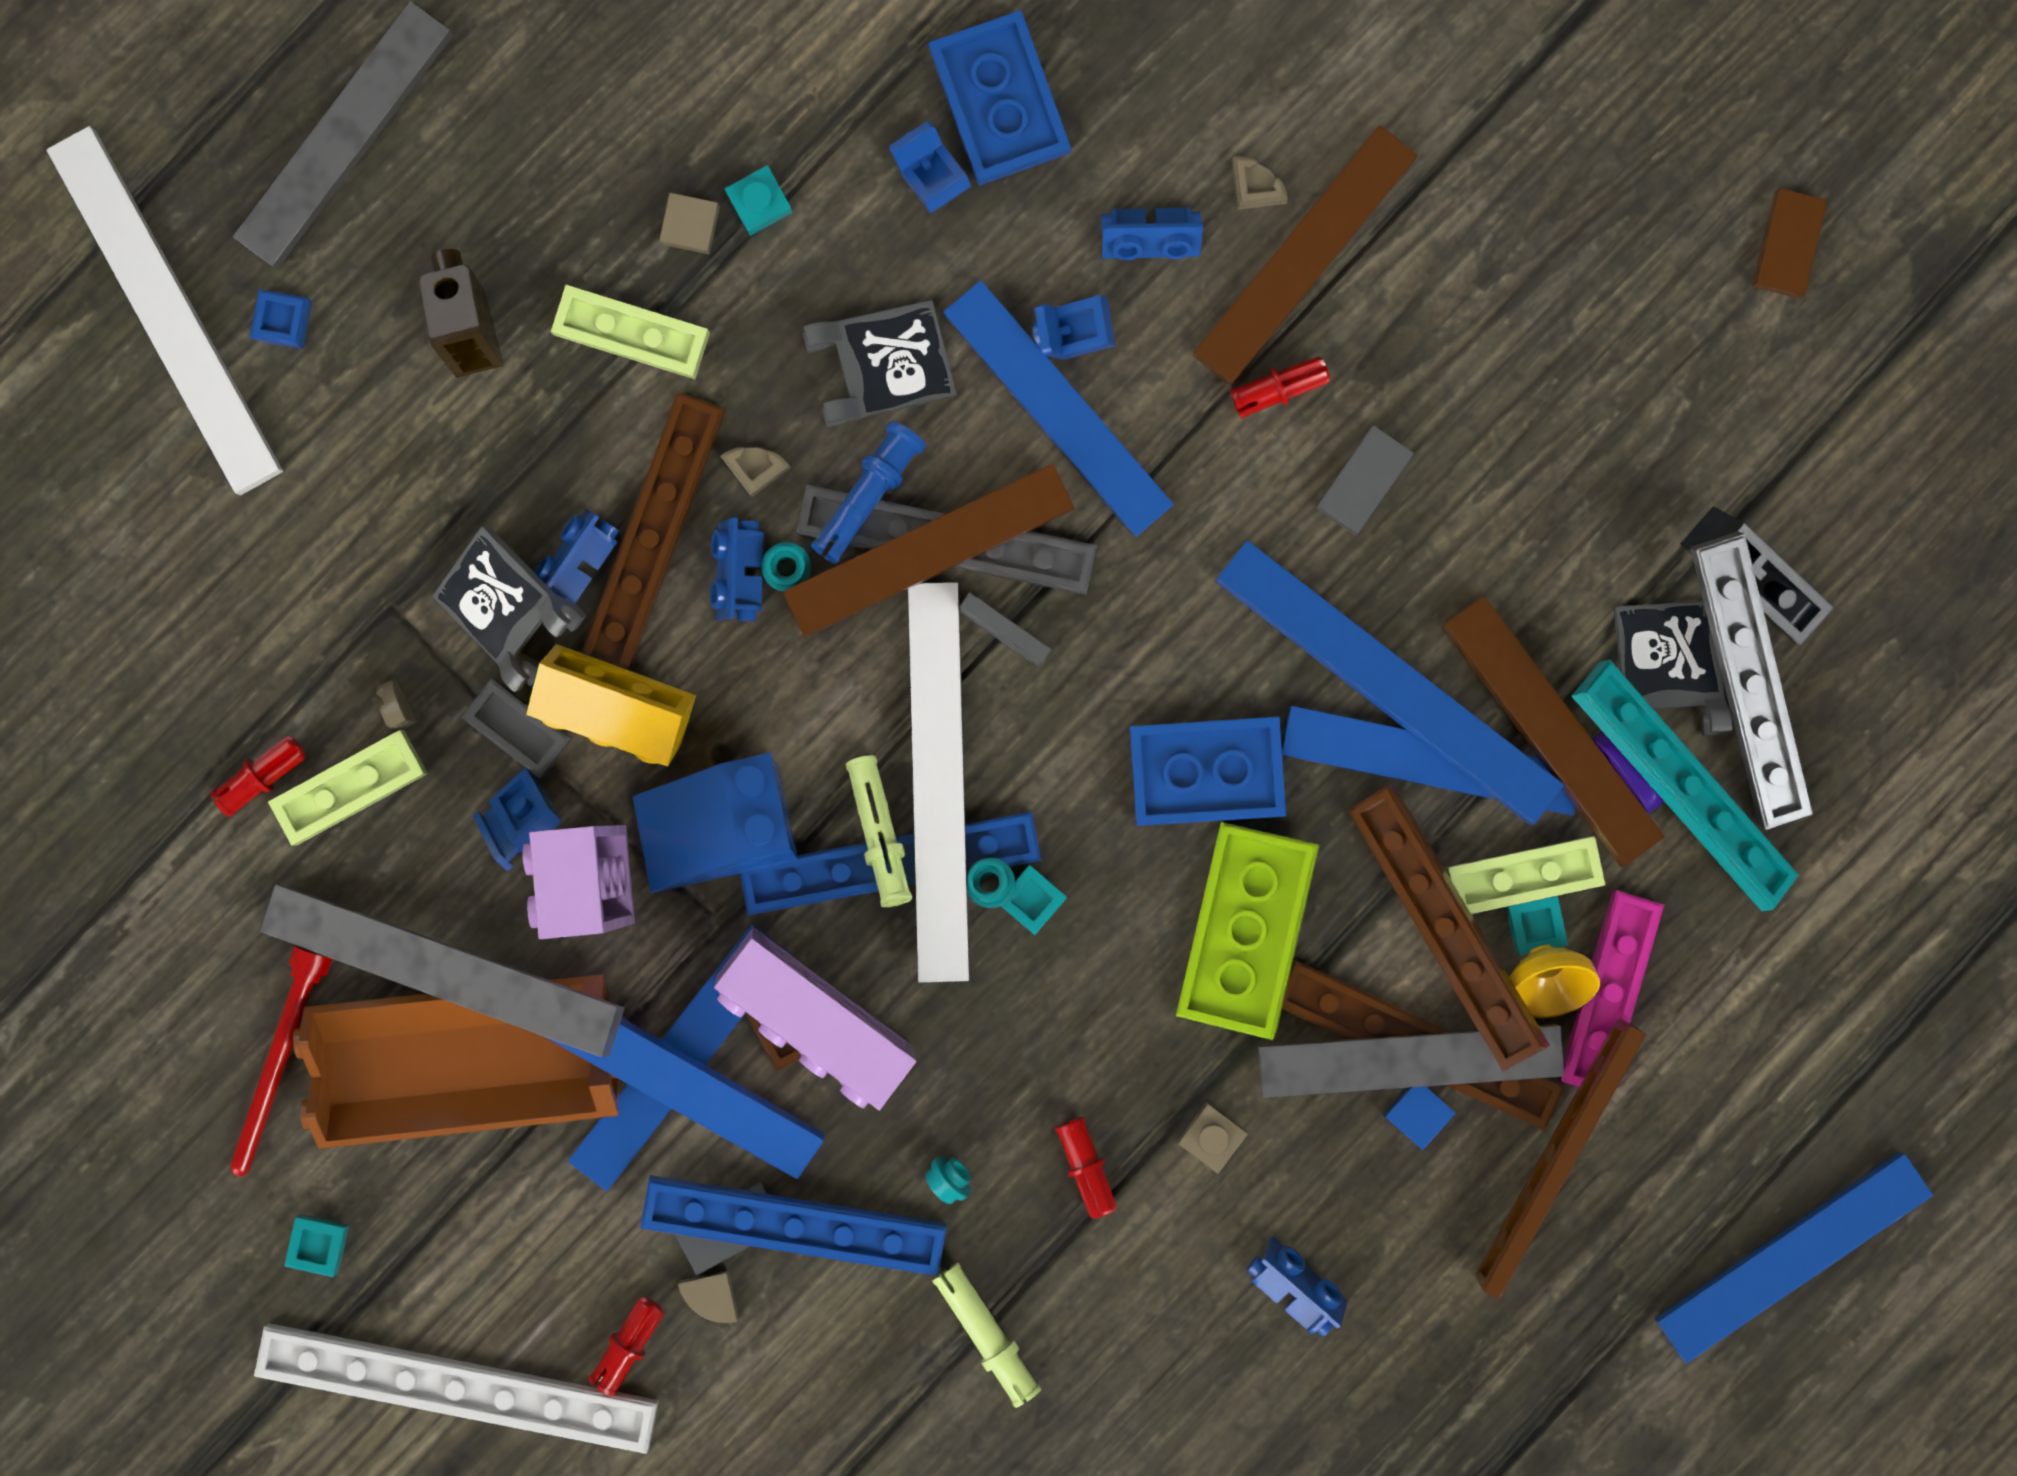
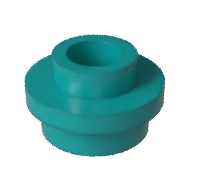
M790 542L778 543L772 546L763 557L762 574L766 582L778 591L783 592L808 580L811 575V560L806 551L797 544ZM784 559H792L796 563L794 574L788 577H784L778 572L779 563Z
M991 857L978 860L969 868L966 874L967 894L979 906L985 908L999 907L1006 903L1014 892V873L1000 859ZM988 876H997L999 878L997 889L992 892L984 891V880Z
M940 1155L931 1162V1169L926 1172L925 1176L929 1187L940 1200L947 1204H952L956 1200H965L971 1194L969 1185L971 1175L961 1161L953 1157L948 1159Z

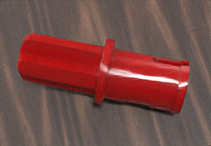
M1317 356L1279 372L1272 368L1270 369V375L1240 387L1232 388L1229 391L1232 399H1234L1233 403L1240 419H1244L1248 415L1282 403L1283 406L1288 405V399L1326 385L1330 381V374L1322 357Z
M287 736L255 761L247 759L243 762V769L210 792L211 798L215 800L214 804L223 814L232 817L245 804L262 792H271L274 789L272 783L303 761L305 751L292 736Z
M1082 1116L1056 1126L1055 1131L1059 1135L1071 1167L1067 1171L1068 1176H1074L1088 1215L1095 1219L1107 1216L1115 1211L1116 1203L1102 1165L1105 1164L1104 1157L1098 1158L1085 1124L1086 1120Z
M647 1297L640 1298L619 1332L611 1333L609 1348L593 1373L588 1377V1381L592 1386L600 1381V1384L596 1387L598 1391L609 1396H615L635 1361L644 1358L645 1351L643 1348L664 1316V1311L659 1303Z

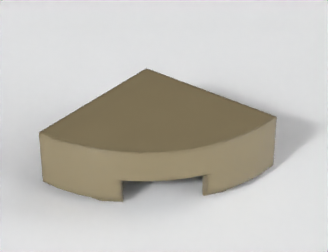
M1233 157L1232 169L1237 210L1287 203L1288 197L1283 182L1272 171L1253 158Z
M737 447L721 455V458L751 497L791 468L775 452L758 447Z
M396 678L377 687L376 694L384 702V705L379 709L387 727L402 730L417 722Z
M729 1270L679 1281L678 1287L683 1299L698 1315L718 1323L738 1322L739 1316Z

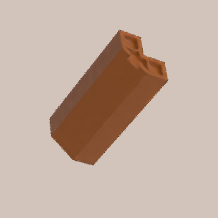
M604 974L550 980L612 1003ZM430 994L304 1007L301 1028L295 1029L293 1034L295 1055L298 1059L303 1058L311 1076L308 1099H303L301 1102V1122L305 1130L310 1129L318 1149L619 1115L620 1079L544 1036Z

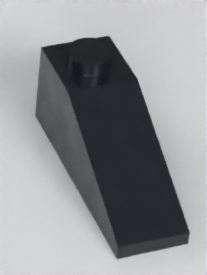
M1713 506L1680 545L1692 555L1690 549L1692 546L1737 531L1744 533L1765 618L1791 640L1801 645L1833 607L1745 523Z

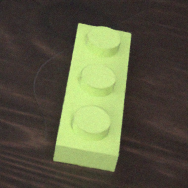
M565 285L551 329V333L554 336L692 379L696 378L710 334L707 328L569 285Z
M398 730L268 801L291 846H295L427 775L428 772L405 730Z
M1595 836L1445 867L1448 876L1471 914L1605 885Z

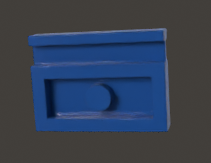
M526 767L489 800L492 807L484 815L479 811L473 815L494 860L507 871L513 867L510 860L518 852L523 854V845L530 843L529 832L555 830L562 822L541 782Z

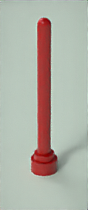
M294 945L288 963L292 967L290 975L294 977L230 1164V1170L235 1176H245L251 1169L293 1046L294 1031L300 1026L304 1007L307 1005L313 985L320 983L322 976L328 975L333 961L332 958Z

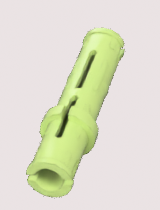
M869 755L852 759L846 763V769L849 771L857 811L868 851L864 854L865 861L868 866L873 868L881 898V907H893L907 903L912 900V895L909 892L901 860L905 856L903 845L897 843L888 803L877 767L876 756ZM867 790L871 792L878 824L874 821ZM879 838H881L884 843L886 856L891 871L890 874L887 872Z
M956 1262L949 1267V1270L945 1269L938 1276H935L932 1282L938 1287L984 1359L981 1364L986 1372L993 1371L1012 1400L1013 1406L1017 1408L1024 1404V1399L1028 1402L1041 1391V1387L1035 1382L1018 1356L1019 1347L1014 1340L1008 1341L960 1268L961 1265L959 1262Z

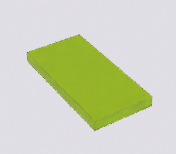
M1221 822L1176 1016L1275 1040L1320 845Z

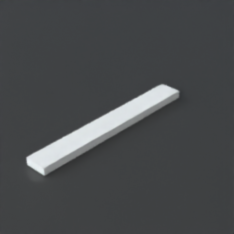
M88 126L46 149L234 492L241 496L284 472L96 130Z
M958 582L923 583L908 589L918 982L969 981Z
M270 1323L264 1326L254 1373L255 1377L647 1454L650 1447L659 1402L656 1399L617 1392L615 1396H609L598 1391L595 1387Z

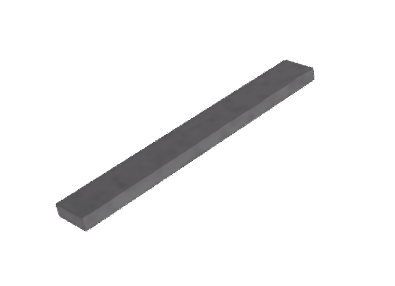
M275 884L260 930L261 933L599 1057L610 1056L625 1007L285 885Z

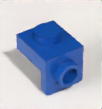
M926 121L916 129L909 131L889 147L902 177L930 214L972 187L966 173L942 144L936 128L930 121Z
M1098 295L1058 307L1047 304L1035 306L1036 321L1033 323V336L1043 355L1065 360L1116 346L1108 298Z

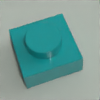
M768 165L725 188L727 196L750 236L793 213Z
M1028 865L1016 879L1012 896L1001 907L1032 934L1036 935L1067 897L1031 865Z
M1558 896L1505 907L1515 954H1528L1530 950L1550 944L1552 947L1568 945Z
M304 1214L296 1216L284 1266L330 1277L339 1274L350 1225Z

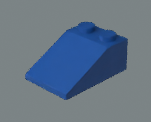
M771 752L721 763L632 796L651 893L798 861L779 765Z

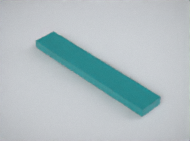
M1610 659L1599 662L1573 693L1572 698L1761 911L1773 910L1799 874Z

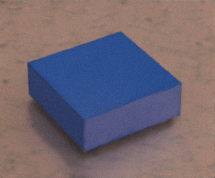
M259 289L250 338L254 341L303 349L312 301L305 297Z
M1423 1086L1406 1088L1383 1116L1421 1150H1424L1456 1113L1431 1090Z

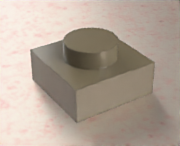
M1206 1102L1177 1140V1143L1219 1174L1248 1133Z

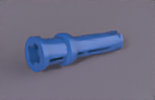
M894 421L888 423L885 428L887 435L873 455H866L862 460L861 470L864 473L852 487L845 500L816 540L811 543V547L821 555L831 539L835 540L834 545L825 556V559L835 564L839 562L841 555L872 510L879 503L886 490H894L902 483L901 474L915 454L920 455L926 449L924 441L906 426Z

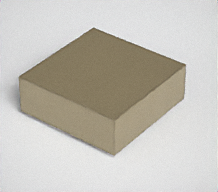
M669 193L659 240L660 243L666 246L710 254L720 208L719 204L713 201Z

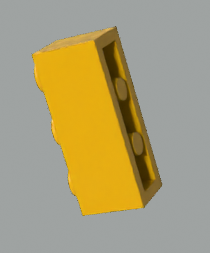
M555 644L539 663L526 715L542 720L548 727L566 729L588 737L590 741L597 745L613 746L632 753L643 762L659 763L668 767L682 745L696 695Z

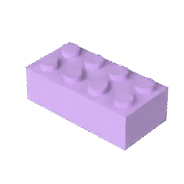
M626 825L590 826L529 832L530 843L523 845V864L526 875H533L535 896L528 898L527 910L530 927L538 928L539 939L600 934L635 924Z
M754 927L717 974L714 988L719 991L720 995L717 1000L720 1004L738 1017H742L745 1012L750 1014L761 1024L758 1031L764 1037L783 1048L786 1042L789 1043L802 1055L799 1061L807 1069L821 1078H824L827 1073L831 1074L842 1085L841 1093L863 1109L870 1103L880 1111L917 1062L913 1047L909 1042Z

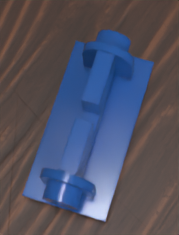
M1191 207L1155 208V223L1146 224V209L1111 208V213L1101 214V231L1103 234L1102 259L1118 258L1120 260H1133L1136 258L1167 257L1170 259L1200 257L1203 232L1200 211L1191 212Z
M585 509L581 517L575 514L570 518L560 534V539L563 540V543L553 557L545 556L534 571L555 594L576 604V601L592 580L590 576L577 567L583 560L598 570L617 544L614 538L619 530L604 520L601 521L598 527H595L594 524L599 517L588 509Z
M730 518L719 522L718 529H715L713 532L711 554L713 559H717V579H713L711 583L709 599L711 608L716 609L715 621L735 618V611H737V621H756L757 612L762 611V577L745 576V567H762L764 532L759 531V522L739 521V529H737L738 518Z
M1272 1236L1269 1239L1263 1258L1259 1255L1256 1256L1246 1269L1252 1275L1250 1281L1276 1303L1290 1292L1294 1298L1286 1305L1285 1311L1306 1328L1310 1334L1317 1332L1323 1337L1331 1330L1333 1325L1337 1329L1341 1327L1348 1301L1343 1298L1339 1288L1330 1280L1321 1279L1313 1272L1294 1248L1284 1246Z

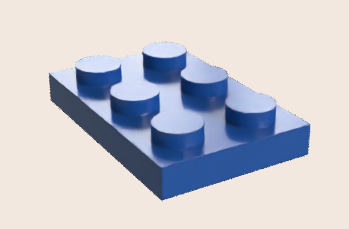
M1021 10L928 43L933 63L978 186L1071 154V146Z
M1279 717L1129 727L1136 826L1286 816Z

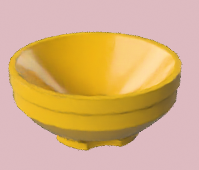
M1550 944L1530 950L1529 955L1520 960V963L1509 976L1533 1018H1550L1575 1011L1593 999L1600 987L1598 972L1589 958L1565 947L1556 948Z

